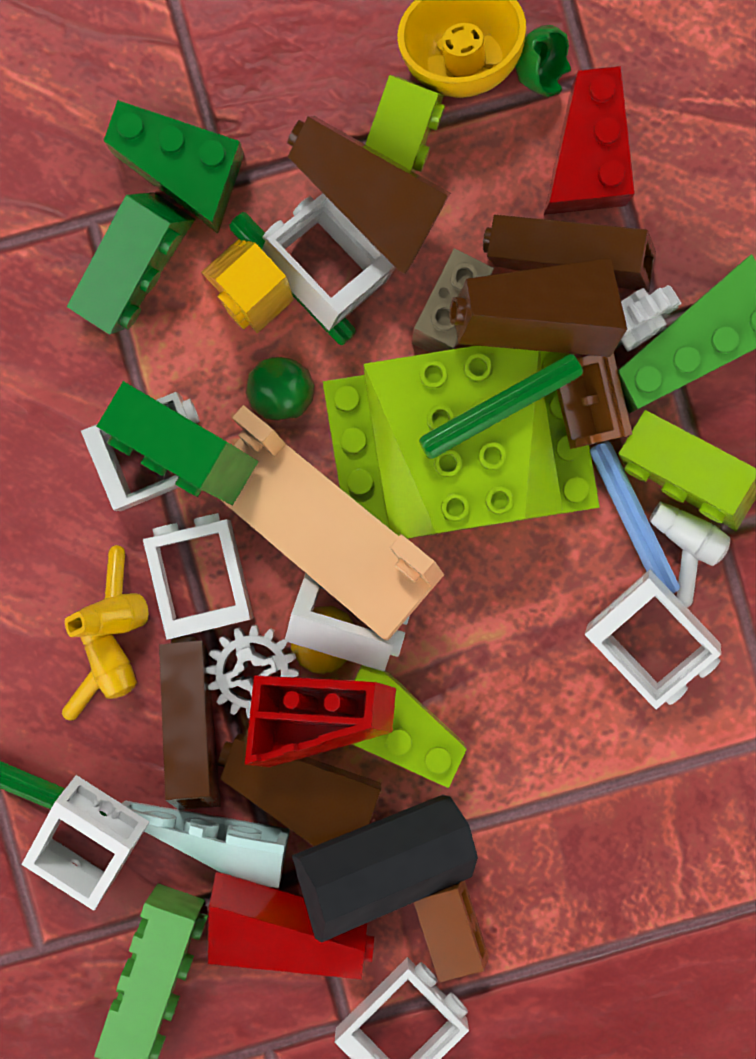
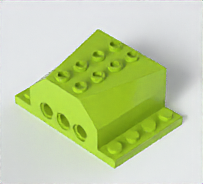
M470 346L363 364L364 375L322 381L340 489L398 536L402 534L407 539L600 508L590 446L586 445L570 449L557 390L433 459H429L426 456L419 442L420 438L428 432L570 353Z

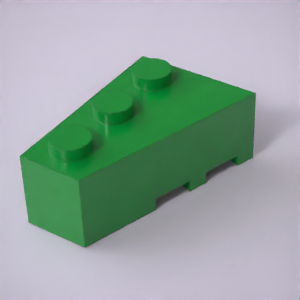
M117 100L104 138V142L111 153L152 185L157 186L173 198L176 203L190 211L218 234L244 158L240 141Z
M154 192L126 195L71 297L67 308L109 335L124 329H130L141 312L140 304L157 284L162 270L196 219Z
M124 381L96 426L111 435L107 443L128 456L131 455L133 450L144 455L141 464L161 476H164L167 470L179 476L175 485L198 497L203 490L232 506L259 462L232 444Z

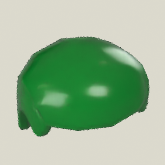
M542 25L532 30L525 37L523 51L515 66L518 79L531 91L548 98L562 92L563 88L558 84V80L563 74L571 71V66L567 59L569 42L565 32L553 25Z
M271 357L260 361L249 373L245 393L250 407L264 418L270 420L291 419L301 416L313 401L314 382L309 370L297 361L286 357Z

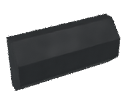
M440 795L292 855L315 939L324 942L471 878L478 856L468 822L450 796Z

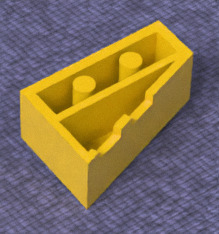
M237 239L201 272L219 291L220 294L217 297L226 308L227 313L243 330L250 325L256 333L260 332L294 300L286 275L255 242Z

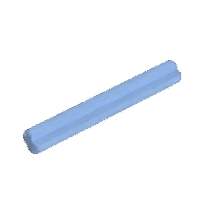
M604 441L590 449L591 457L646 572L651 570L673 594L680 589L679 583L611 442Z

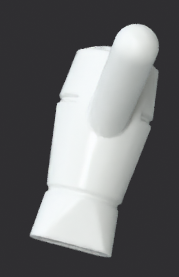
M660 501L649 519L658 530L665 533L670 540L683 549L678 580L680 589L677 591L676 597L688 608L693 603L698 560L711 566L720 562L729 549L730 537L717 526L712 525V523Z

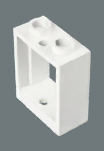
M322 193L315 200L311 196L304 199L293 211L294 217L285 224L281 220L274 223L262 237L265 240L262 250L286 275L292 293L330 331L386 283L395 267ZM317 223L324 228L363 270L332 298L285 250Z
M177 392L157 399L158 402L194 423L200 422L191 399L184 401ZM97 424L81 431L114 511H124L179 488V486L175 485L179 476L174 475L131 493L113 447L107 443L111 435L96 427Z
M218 513L195 518V527L179 530L177 523L152 529L154 537L143 539L166 640L254 618L231 520L225 519L220 521ZM219 533L236 605L176 619L160 547Z
M648 570L589 622L585 631V636L655 709L659 708L664 702H667L669 705L675 703L687 691L688 687L686 684L696 675H699L701 678L707 676L720 663L718 657L721 655V643L651 570ZM654 596L702 645L658 683L612 636L615 630Z
M305 573L291 613L285 641L385 671L390 655L399 656L405 632L397 630L389 640H383L371 629L313 612L320 588H324ZM409 617L403 623L404 625H407Z
M76 775L55 801L21 865L94 911L113 884L149 821ZM99 811L105 812L107 816L101 815ZM61 820L115 854L105 872L52 839Z
M407 957L336 1027L335 1043L351 1059H389L360 1027L407 980L448 1020L410 1059H441L469 1032L468 1021L465 1016L468 1010L453 993L450 992L446 996L435 985L438 980L425 964L420 962L416 966Z

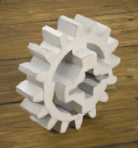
M667 285L664 288H659L650 295L642 288L621 301L628 329L616 349L623 344L627 352L666 329L667 324L664 319L670 316V313L677 310L678 306L682 304L671 286Z
M258 625L251 626L249 635H245L244 631L238 627L234 629V641L226 636H222L219 639L224 647L223 651L213 649L209 653L213 659L217 660V664L206 667V673L216 675V680L209 684L208 688L209 690L220 689L222 692L216 701L219 705L227 700L233 703L230 712L233 715L243 707L246 708L247 718H250L251 699L241 697L231 689L239 686L250 691L252 697L254 679L251 676L235 678V676H238L248 667L247 661L251 660L254 666L271 665L266 667L258 676H270L271 673L281 670V677H297L299 675V670L289 668V663L297 658L294 653L285 654L283 649L288 643L285 639L280 640L278 643L273 641L275 630L272 628L262 636L259 635ZM252 643L268 647L275 655L266 657L256 652ZM236 649L238 661L233 670L225 673L227 658Z

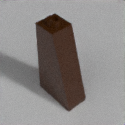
M308 116L305 123L298 120L287 141V144L292 146L288 158L397 270L406 274L451 193L316 116Z
M494 214L492 227L486 228L483 239L484 253H487L488 259L495 267L522 271L598 259H610L618 288L636 291L644 288L646 292L650 291L656 250L647 229Z
M598 259L468 278L465 280L459 296L453 297L449 310L450 323L456 326L458 344L611 357L628 329L610 259Z
M180 636L170 639L171 643L159 644L165 800L178 810L221 807L212 694L208 688V685L211 684L210 674L206 673V667L209 666L208 650L202 641H196V637Z
M238 733L233 743L225 741L217 763L218 766L224 767L220 779L311 845H319L370 823L381 791L380 782L309 757L269 768L245 765L248 736Z

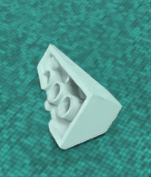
M131 801L121 803L149 821L144 832L221 873L270 888H279L289 828Z

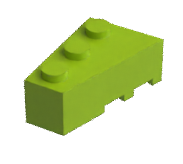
M389 75L365 145L414 173L415 170L422 172L430 151V147L425 144L431 129L437 130L445 109V105L441 104L444 95L399 76Z
M644 410L632 430V435H629L618 453L622 462L626 465L624 471L643 482H646L649 478L662 486L661 491L669 497L682 503L687 501L697 507L699 512L715 522L723 523L737 531L756 500L755 467L647 410Z
M361 665L354 681L377 682L396 688L392 733L357 742L353 745L449 788L467 750L464 742L386 670L381 671Z

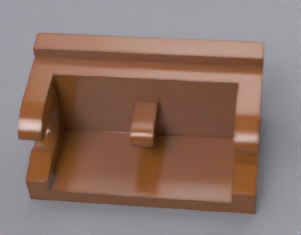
M612 353L611 357L590 355L577 358L583 369V374L557 389L570 449L632 435L614 353Z
M465 880L414 902L439 983L485 970L489 955Z

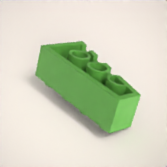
M752 254L738 264L666 329L618 369L625 405L629 414L756 349V261Z
M159 883L156 885L144 903L140 915L142 920L137 932L133 936L129 952L133 954L131 958H128L116 988V992L119 994L117 999L113 1000L94 1057L98 1059L159 1058L166 1036L159 1034L163 1019L171 1021L180 998L179 995L173 994L177 979L186 980L194 955L187 953L191 939L200 940L208 915L201 913L205 899Z

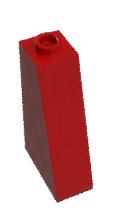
M215 873L209 904L208 964L362 980L364 962H372L375 936L366 935L367 923L320 942L315 939L303 897L228 874Z

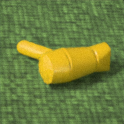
M114 545L108 552L105 599L86 606L65 618V628L70 637L126 633L146 624L149 613L145 599L137 593L122 594L125 566V550L122 546Z
M112 634L80 637L83 645H85L91 671L64 706L62 715L66 720H75L99 688L107 699H114L125 696L137 685L132 665Z

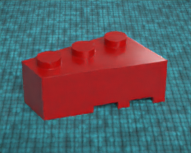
M621 66L578 70L570 90L543 215L623 207L634 196Z
M254 675L245 765L269 768L392 733L396 688L367 681Z

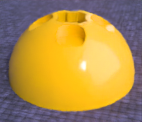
M414 0L400 20L397 33L398 46L408 70L425 87L444 96L456 98L472 97L493 89L512 72L523 51L526 37V19L522 7L517 0Z

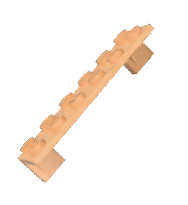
M243 405L232 417L243 429L238 435L240 439L234 446L259 462L234 505L222 502L383 640H389L440 581L444 573L433 559L402 534L398 536L286 445L270 426Z

